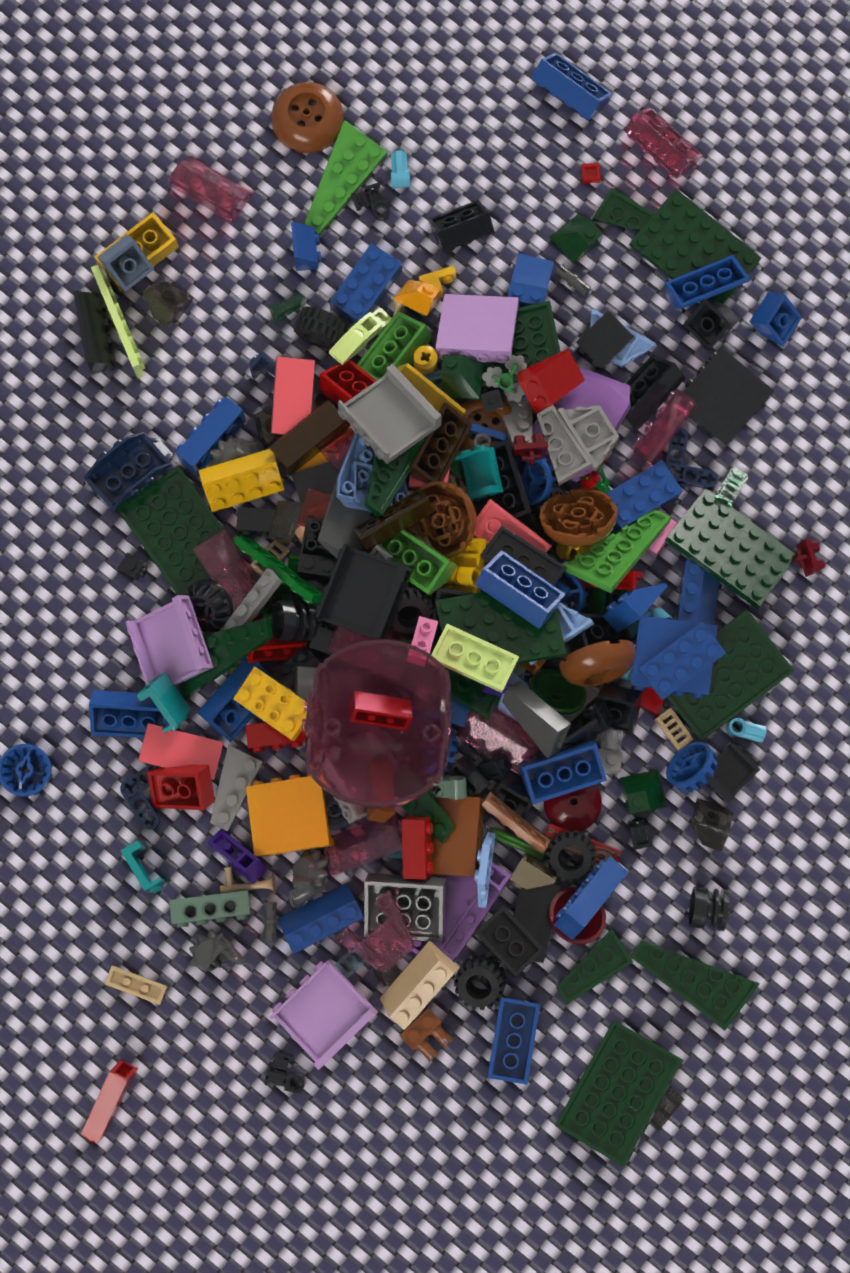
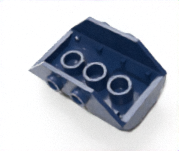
M142 431L127 436L123 440L119 439L114 443L112 449L102 452L84 479L100 500L111 511H114L131 497H136L145 485H151L156 480L155 477L171 466L170 459L173 454L159 438L148 437Z

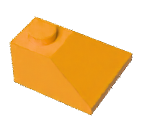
M408 280L394 300L428 316L441 299V292L431 284Z

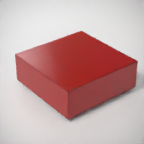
M599 163L581 164L582 184L600 183Z

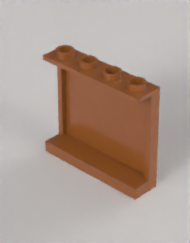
M466 797L458 800L434 798L439 807H442L456 828L445 843L439 841L433 834L431 835V842L434 845V851L431 854V859L434 863L433 875L475 878V871L480 867L477 855L478 850L481 849L484 807L481 804L484 799L480 797Z

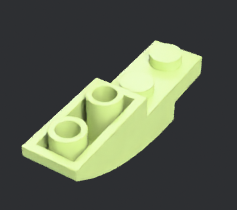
M380 307L373 313L369 312L340 338L330 349L329 354L343 365L365 348L372 338L383 331L392 318Z

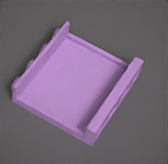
M444 294L435 347L437 359L443 360V355H463L479 362L505 363L512 355L519 298Z
M177 595L172 598L173 602L135 621H126L128 634L131 637L133 649L137 655L139 667L143 673L146 685L150 680L164 672L176 686L214 668L189 595Z
M330 960L325 963L321 961L313 969L315 973L311 977L309 975L305 976L299 982L301 987L297 991L293 988L285 996L287 1000L283 1004L279 1002L272 1009L273 1014L269 1017L270 1019L275 1018L315 1061L313 1065L318 1070L378 1013Z

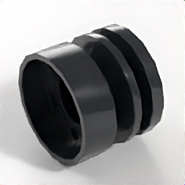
M291 600L276 601L272 611V630L277 641H291L293 638L296 641L312 640L316 629L314 605L305 601L302 602L301 600L295 601L294 604Z
M694 886L689 906V927L704 929L707 920L709 921L710 930H715L717 923L718 931H725L730 915L728 890H722L719 897V890L714 889L711 897H709L708 888Z

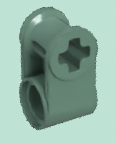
M439 776L436 780L429 783L428 791H431L435 798L464 799L467 797L466 777Z

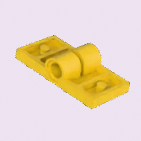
M473 538L464 551L449 558L458 566L448 582L445 583V588L471 593L481 592V589L475 584L484 568V560L480 558V555L486 548V539Z
M255 666L233 698L292 741L296 740L316 709Z

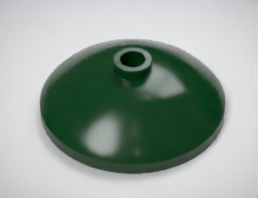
M559 669L538 671L530 681L529 689L560 715L574 714L580 711L586 702L585 688L569 683L562 676Z

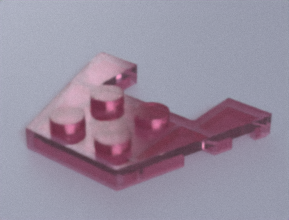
M390 890L375 902L388 919L361 942L348 927L333 939L336 943H341L348 948L347 950L360 955L366 962L384 973L415 947Z

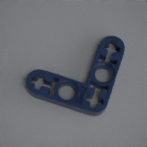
M682 427L675 428L670 436L665 465L669 471L671 468H674L676 473L684 470L681 475L682 479L679 478L680 474L673 475L680 484L703 489L714 488L718 482V476L715 472L683 465L688 432ZM681 433V436L684 438H681L679 445H675L677 437L674 435ZM678 450L681 453V457L674 459L671 457L670 452ZM687 472H693L696 478L693 481L687 480L685 477ZM699 473L702 474L701 478L704 479L711 476V480H714V482L712 481L710 484H707V480L701 479L700 483L697 482Z
M150 764L125 780L120 786V791L141 824L148 830H154L159 826L160 818L143 794V791L149 788V783L141 782V775L143 773H147L152 767L153 770L159 768ZM137 779V782L142 787L139 789L138 786H135L132 789V794H130L129 792L125 793V790L127 789L126 785L129 784L130 786H133L134 784H136V782H134L133 780ZM137 800L145 801V808L143 810L135 808ZM147 812L151 818L155 817L154 825H146L148 819L145 815L141 818L140 814Z

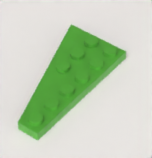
M345 120L305 220V225L314 227L315 234H319V236L351 199V193L355 194L388 155L385 149Z
M656 509L638 518L636 523L623 527L621 532L609 535L591 546L587 552L577 554L572 561L562 563L567 567L565 572L612 593L671 521V516Z

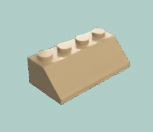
M431 941L424 946L380 997L389 1017L403 1030L411 1024L459 968Z

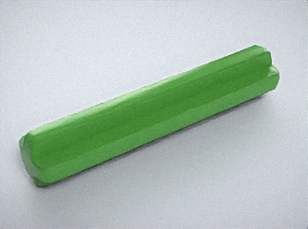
M496 827L492 830V833H496V840L540 860L543 859L546 850L543 854L533 850L525 840Z

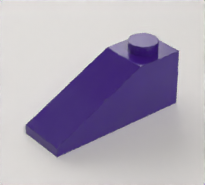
M222 829L207 842L252 884L266 871L259 858Z

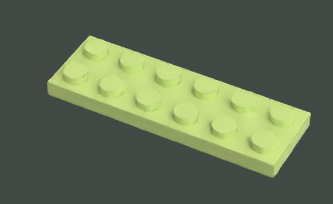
M95 265L91 267L134 372L137 378L145 376L142 371L146 369L107 275L104 270L100 271L99 266Z

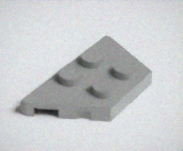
M600 405L588 408L575 407V409L567 410L559 408L558 413L591 461L594 471L598 470L619 440V435Z

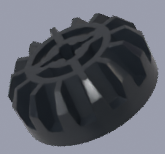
M208 579L199 580L188 587L186 593L183 594L189 595L191 603L194 604L193 608L200 629L203 632H215L221 629L233 614V604L228 592L215 581ZM195 598H201V600L197 602Z

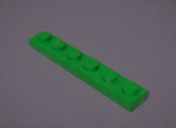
M236 536L233 543L240 547L239 550L250 555L252 560L264 566L265 570L267 568L273 570L282 583L290 587L292 592L301 595L303 600L309 604L321 603L324 595L249 536Z

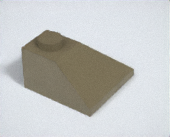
M525 853L511 875L510 880L519 889H531L554 884L556 877L546 865Z

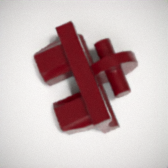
M542 433L532 435V443H526L525 436L516 435L512 447L514 457L521 456L522 461L528 460L529 465L533 466L535 460L541 459V454H546L549 446L548 441H544Z
M809 538L796 544L797 550L795 552L797 557L793 558L792 561L793 563H799L805 577L811 576L825 568L824 560L822 558L816 559L815 553L820 551L818 541H811Z

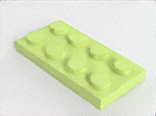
M446 624L430 656L431 661L501 693L519 659V656L449 624Z

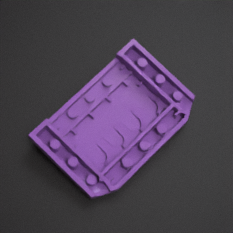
M579 367L585 381L554 403V407L558 411L559 408L567 410L575 409V407L588 408L600 405L617 432L631 408L630 385ZM538 418L532 426L533 435L542 433ZM547 449L546 454H541V456L547 457L549 459L548 465L553 466ZM591 467L570 480L578 482L580 480L579 477L585 473L589 474L594 469Z
M493 862L486 908L478 907V890L475 878L433 874L431 876L446 878L443 942H431L453 962L456 961L510 881L511 874ZM395 939L415 954H418L429 942Z

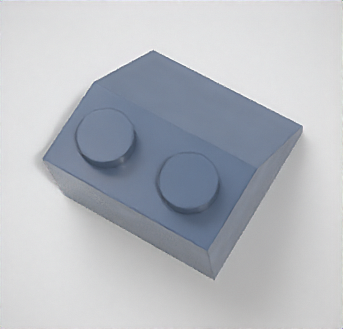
M127 234L97 257L107 272L125 292L154 270L138 244Z

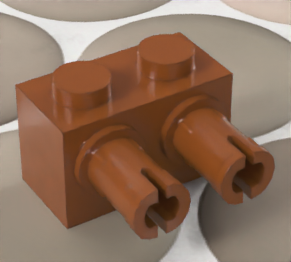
M428 1007L399 1034L412 1050L418 1049L429 1062L433 1059L429 1053L436 1057L438 1052L426 1041L428 1035H433L443 1048L448 1045L443 1040L444 1038L449 1043L453 1040L442 1029L441 1020Z

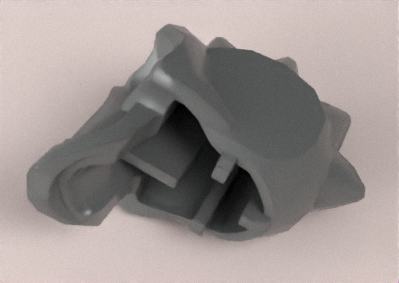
M228 435L226 441H218L217 449L210 450L213 459L208 466L211 467L263 451L264 445L261 442H251Z
M305 850L293 866L292 885L294 889L289 892V901L291 906L295 908L301 907L314 894L327 890L325 879L328 873L325 867L328 860L321 859L320 850L313 853L310 850Z
M213 929L209 931L207 937L198 934V945L189 948L193 955L189 965L199 967L205 971H212L217 967L221 968V964L228 960L238 965L247 963L246 958H243L235 949L232 941L224 938L223 933L216 935Z

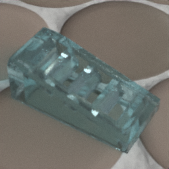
M356 944L334 966L349 979L370 957ZM354 951L362 959L361 962L352 954ZM348 957H349V958L353 961V963L356 965L355 967H353V966L350 964V962L347 960ZM342 963L350 970L349 973L341 966Z

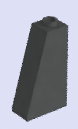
M521 681L513 685L510 684L508 690L504 693L502 703L543 754L550 758L562 749L571 723Z

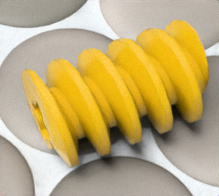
M421 346L416 349L414 353V368L422 375L436 372V351L430 346Z

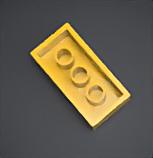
M154 212L94 257L98 266L105 271L107 277L120 292L123 289L107 272L97 257L126 234L135 240L153 267L179 248L176 238Z
M270 449L199 470L202 485L212 512L284 491L277 463Z

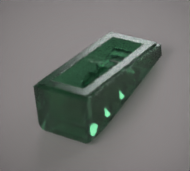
M304 294L269 305L273 323L277 324L305 305Z
M732 466L715 497L731 506L749 475ZM735 473L742 477V481L733 477L732 474ZM729 479L738 483L739 486L737 487L736 485L730 483ZM728 485L729 487L736 490L735 493L727 489L725 486ZM725 491L726 493L730 494L732 498L724 495L721 492Z

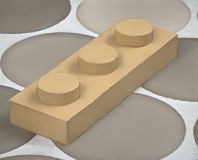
M111 966L105 985L161 1005L168 988L164 984L116 966Z

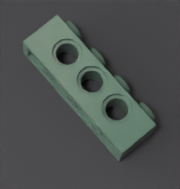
M248 890L169 900L171 923L177 924V928L188 927L191 922H196L197 925L208 924V920L216 919V923L227 922L229 917H236V920L248 919L247 915H252L250 893ZM233 901L236 908L233 912L228 913L225 906L228 902ZM209 904H214L216 907L213 915H208L206 912V907ZM193 906L196 908V915L189 918L186 911L189 907Z

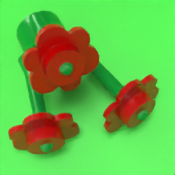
M601 465L598 470L603 481L598 477L599 473L597 471L586 474L584 478L579 477L580 484L584 490L588 488L605 494L611 491L608 487L610 482L607 480Z

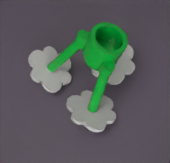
M511 355L509 360L505 362V367L509 369V373L501 374L502 370L500 367H488L487 372L483 373L482 379L486 381L488 387L493 386L503 389L509 401L520 402L525 394L519 382L514 383L513 374L517 375L518 372L526 369L527 364L524 363L523 356L519 355L516 357Z

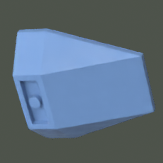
M358 432L353 436L338 474L336 497L345 507L371 512L364 506L375 453L371 446H367L363 442L362 436ZM405 480L389 506L409 495Z

